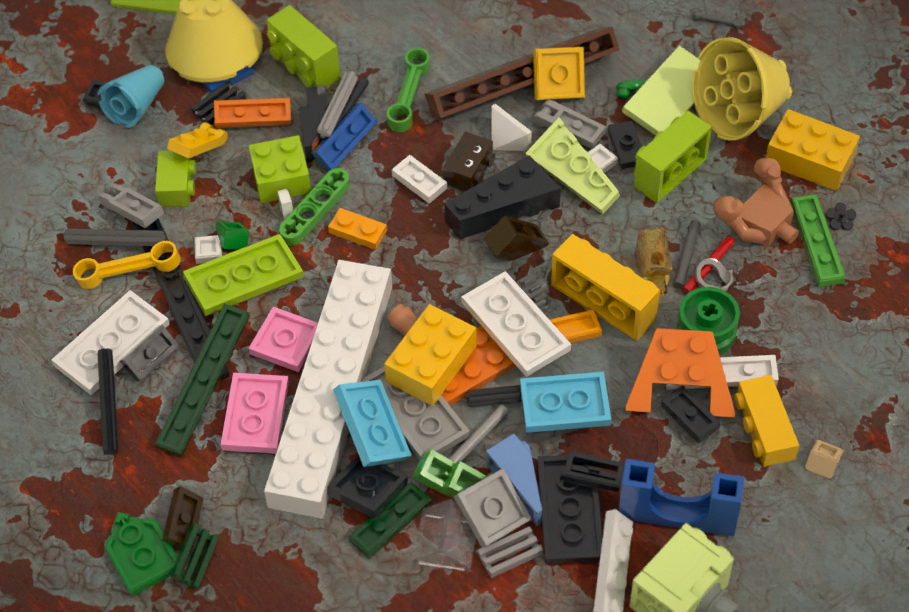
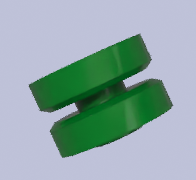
M714 287L697 288L689 292L682 299L676 330L713 332L720 356L728 352L734 345L740 318L738 303L732 295L722 289Z

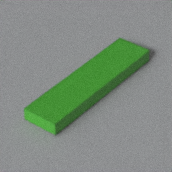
M817 194L791 198L790 204L793 208L818 287L845 283L846 276Z

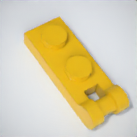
M204 122L199 129H194L191 132L169 139L167 149L186 158H191L222 146L227 140L228 132L222 129H213L211 124Z

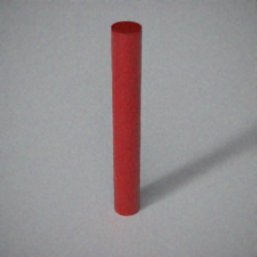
M727 236L708 258L720 261L735 244V240L731 236ZM704 265L700 273L702 280L714 267L711 265ZM695 273L681 288L685 295L695 290L698 286Z

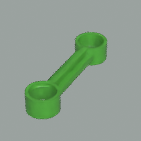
M422 48L410 49L405 54V69L407 72L397 103L390 106L387 110V124L394 132H405L412 126L411 105L420 76L425 75L430 69L429 53ZM413 60L424 61V63L419 65H415L410 62ZM396 115H404L407 117L406 119L401 121L392 119Z

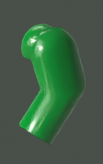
M631 79L619 82L616 86V96L627 99L629 92H637L647 81Z

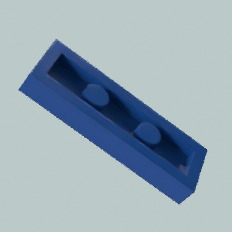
M363 103L356 104L334 128L332 135L326 137L317 146L312 155L326 172L335 169L376 124L377 120Z

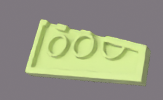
M560 118L525 153L526 157L530 155L546 173L601 214H604L620 196L616 187L604 172L598 168L592 157L582 148L572 132L570 133Z

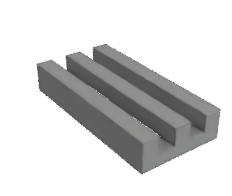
M530 526L478 550V556L490 578L543 555V548L538 544L536 536H533ZM530 546L533 548L494 567L491 566V564L504 558H509Z

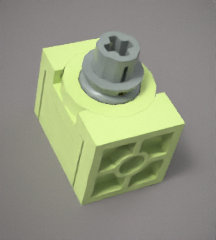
M685 523L633 580L630 607L636 612H738L740 606L727 597L729 590L725 589L729 583L734 558L731 557L727 549L722 546H716L708 540L701 530L692 528Z

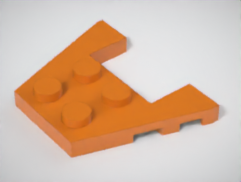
M656 328L625 405V411L651 412L652 383L710 387L709 412L715 417L735 418L734 406L713 332Z

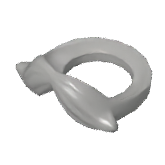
M713 258L702 260L695 269L696 282L700 287H714L726 292L734 280L732 276L733 270H727L718 260ZM704 265L714 267L719 277L726 283L725 286L715 287L706 284L700 274Z

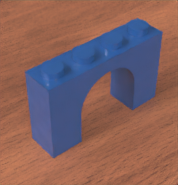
M626 459L619 512L629 520L682 528L687 523L692 528H697L702 532L734 536L742 503L744 477L715 472L712 488L708 493L697 497H680L666 493L655 485L653 480L655 463Z

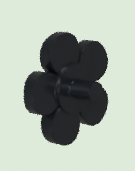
M837 203L835 209L829 208L827 210L826 217L831 220L829 225L832 229L839 230L842 226L844 230L848 231L853 228L852 221L856 218V212L853 209L846 211L847 207L844 203Z

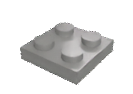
M504 468L453 496L482 548L532 519Z

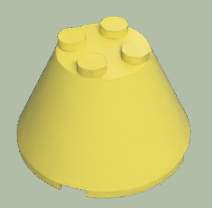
M181 0L165 47V56L169 67L179 72L181 77L197 82H216L237 76V71L246 66L250 68L258 60L262 52L263 40L258 27L233 0Z
M733 37L719 38L710 42L698 57L701 59L698 70L693 72L692 92L698 115L701 120L712 126V130L718 134L717 137L724 140H739L749 136L792 96V89L784 61L776 60L746 42Z

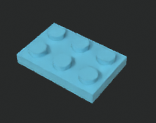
M604 372L520 379L526 433L611 426V414Z
M381 380L339 384L333 389L364 467L405 461L412 456Z

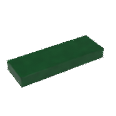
M410 482L375 519L370 517L349 535V541L370 559L432 504L431 498L414 483Z

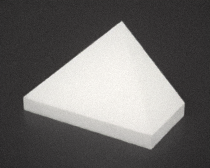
M494 104L492 106L493 150H529L531 148L532 131L498 105Z

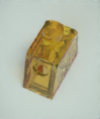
M666 227L639 230L634 252L639 276L646 281L653 282L660 289V296H663L667 293L666 285L669 283L672 271Z

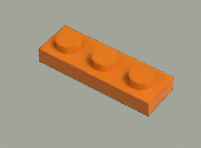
M290 98L214 101L215 128L291 125Z

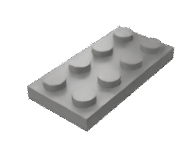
M385 367L361 379L362 382L381 380L406 443L419 460L422 454L430 449L442 454L470 437L469 429L442 395L434 406H431L387 383Z

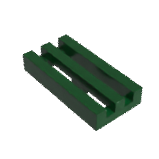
M197 523L190 525L170 574L172 578L193 590L199 588L219 538L215 534L210 535L207 529H200V525ZM196 536H198V541L196 543L194 551L192 552L189 558V563L187 565L184 575H182L181 571L186 562L194 539Z

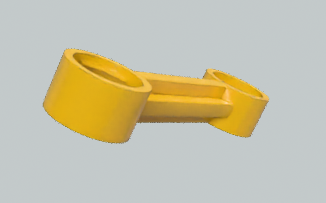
M161 241L153 246L151 252L99 264L91 258L82 259L74 266L73 275L80 287L93 289L102 282L103 278L154 266L163 272L174 270L179 265L181 257L174 243ZM173 252L170 258L162 261L158 260L162 254ZM92 269L95 270L90 277L81 278L84 272Z

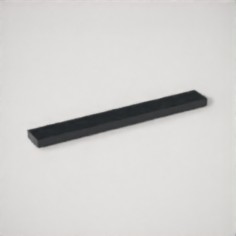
M159 218L146 228L131 221L134 230L163 231L165 241H169ZM142 246L144 253L151 252L153 246ZM173 252L162 254L158 260L162 261L170 258ZM180 264L174 270L168 272L160 271L156 266L151 267L195 364L210 333L206 320L194 295L184 280ZM227 366L225 367L220 380L230 377Z

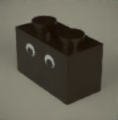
M465 131L443 166V180L447 182V185L467 191L481 183L484 178V171L487 167L492 166L495 159L493 141Z

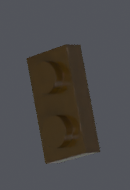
M181 486L174 489L162 537L163 542L181 549L190 525L198 524L203 497Z

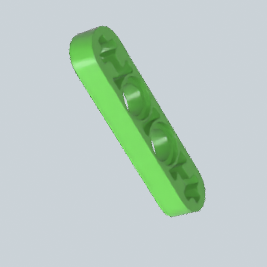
M335 168L330 170L281 223L279 234L288 246H295L302 242L349 189V174L345 169ZM321 194H325L330 197L327 201L324 202L316 200V197ZM306 211L312 212L314 214V216L309 219H303L300 217V215Z

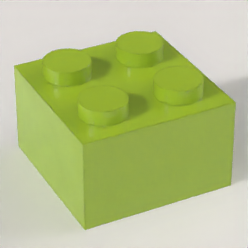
M299 135L249 145L260 203L278 200L277 191L282 189L288 190L290 198L310 193L309 173Z

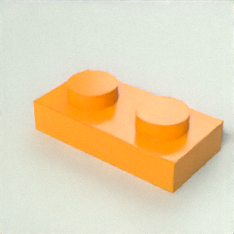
M339 208L328 226L330 234L376 250L387 232V224Z

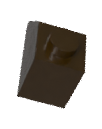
M504 216L484 237L490 246V252L495 257L512 261L549 245L548 240L537 224Z

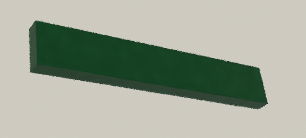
M224 303L155 443L157 449L182 458L250 318L249 312Z

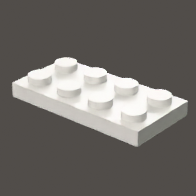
M506 271L461 296V303L526 377L571 351V343Z
M130 290L51 361L54 367L92 395L99 389L97 356L99 349H112L114 374H116L123 367L120 360L159 325H163L165 328L169 326V320Z

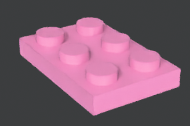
M233 373L221 439L222 450L277 453L288 393V376Z

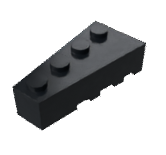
M529 155L444 203L445 223L459 239H463L491 230L492 226L496 225L504 216L515 219L525 215L532 217L538 215L539 211L547 208L551 210L560 208L561 188Z

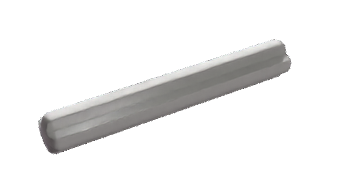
M353 71L344 73L317 128L321 138L332 135L358 80Z

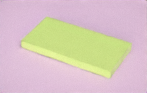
M678 46L627 102L622 112L654 135L666 130L676 117H681L694 105L692 79L693 72L698 70L700 59L681 46Z

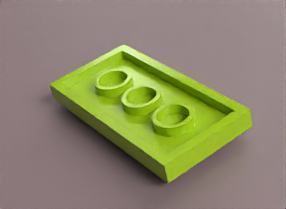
M278 234L183 271V277L204 315L207 316L220 311L224 303L233 306L303 278V270L282 236Z

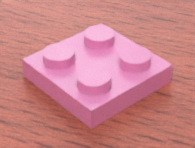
M273 307L248 348L249 354L299 372L308 357L318 323Z

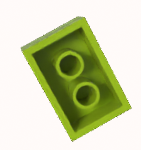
M288 5L267 19L270 54L275 60H280L291 74H296L306 87L325 85L328 88L341 79L337 45L291 5Z
M688 110L681 117H676L666 130L658 132L651 143L647 146H642L635 156L634 188L655 203H659L707 160L712 126Z

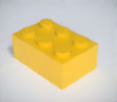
M788 109L768 144L766 158L775 159L779 163L780 169L784 172L837 191L856 155L860 136Z
M429 304L384 363L386 382L434 406L476 348L477 328Z

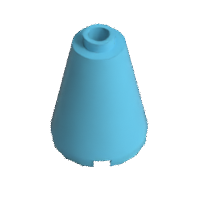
M147 65L102 85L98 95L101 94L102 100L99 104L105 115L117 125L121 122L126 125V128L135 126L164 84L162 71L153 65Z

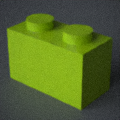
M171 150L158 151L155 187L158 204L162 207L190 206V197L195 196V182L192 180V175H196L195 160L186 158Z

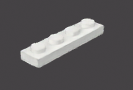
M775 355L720 357L728 387H738L740 381L772 375L775 385L778 384L779 378ZM666 384V390H676L682 385ZM683 385L686 389L710 388L704 386Z
M616 509L606 512L593 612H623L633 522Z

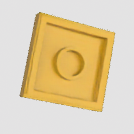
M583 47L533 49L535 100L585 97Z

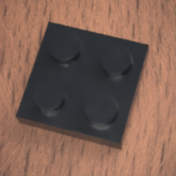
M358 455L327 486V495L375 519L408 484V476L385 464L364 467Z

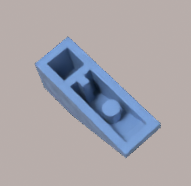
M512 434L486 451V465L493 474L504 468L531 516L532 522L539 526L542 522V507L531 456L532 451L525 441H520L515 434Z

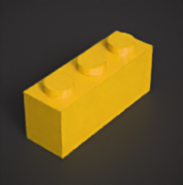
M772 375L740 381L737 393L734 394L736 408L742 410L744 415L743 425L746 433H750L752 436V448L755 457H760L763 467L796 460L799 443Z

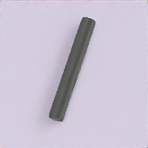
M66 229L64 240L67 244L154 246L161 241H165V235L163 231Z

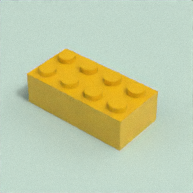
M572 234L552 254L551 286L586 309H594L597 316L635 341H638L657 320L660 289L653 282L646 281L635 274L631 268L624 267L613 260L609 254L602 253L591 246L587 240L580 239Z

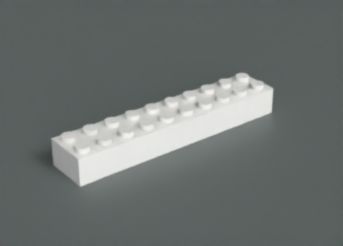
M338 260L264 490L268 508L323 519L330 497L327 495V486L336 477L349 434L348 426L333 389L339 384L362 382L361 379L366 377L392 290L391 269Z

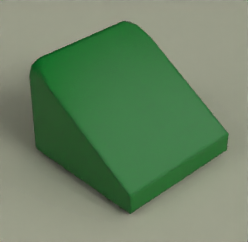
M216 222L215 226L222 248L239 250L248 246L250 231L240 222Z

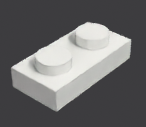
M411 155L392 169V176L428 203H431L447 189V182Z

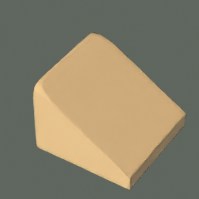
M817 440L810 451L805 468L826 478H832L844 450Z

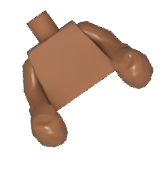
M764 157L757 160L754 165V172L762 178L764 184L744 204L732 196L717 198L713 204V211L727 226H731V229L737 233L742 241L770 246L780 237L791 244L798 236L799 231L790 226L794 211L781 184L780 165L775 159Z

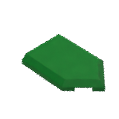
M118 512L112 533L108 537L104 548L130 595H137L171 577L170 574L178 556L170 544L162 541L164 532L157 520L130 517L129 514Z

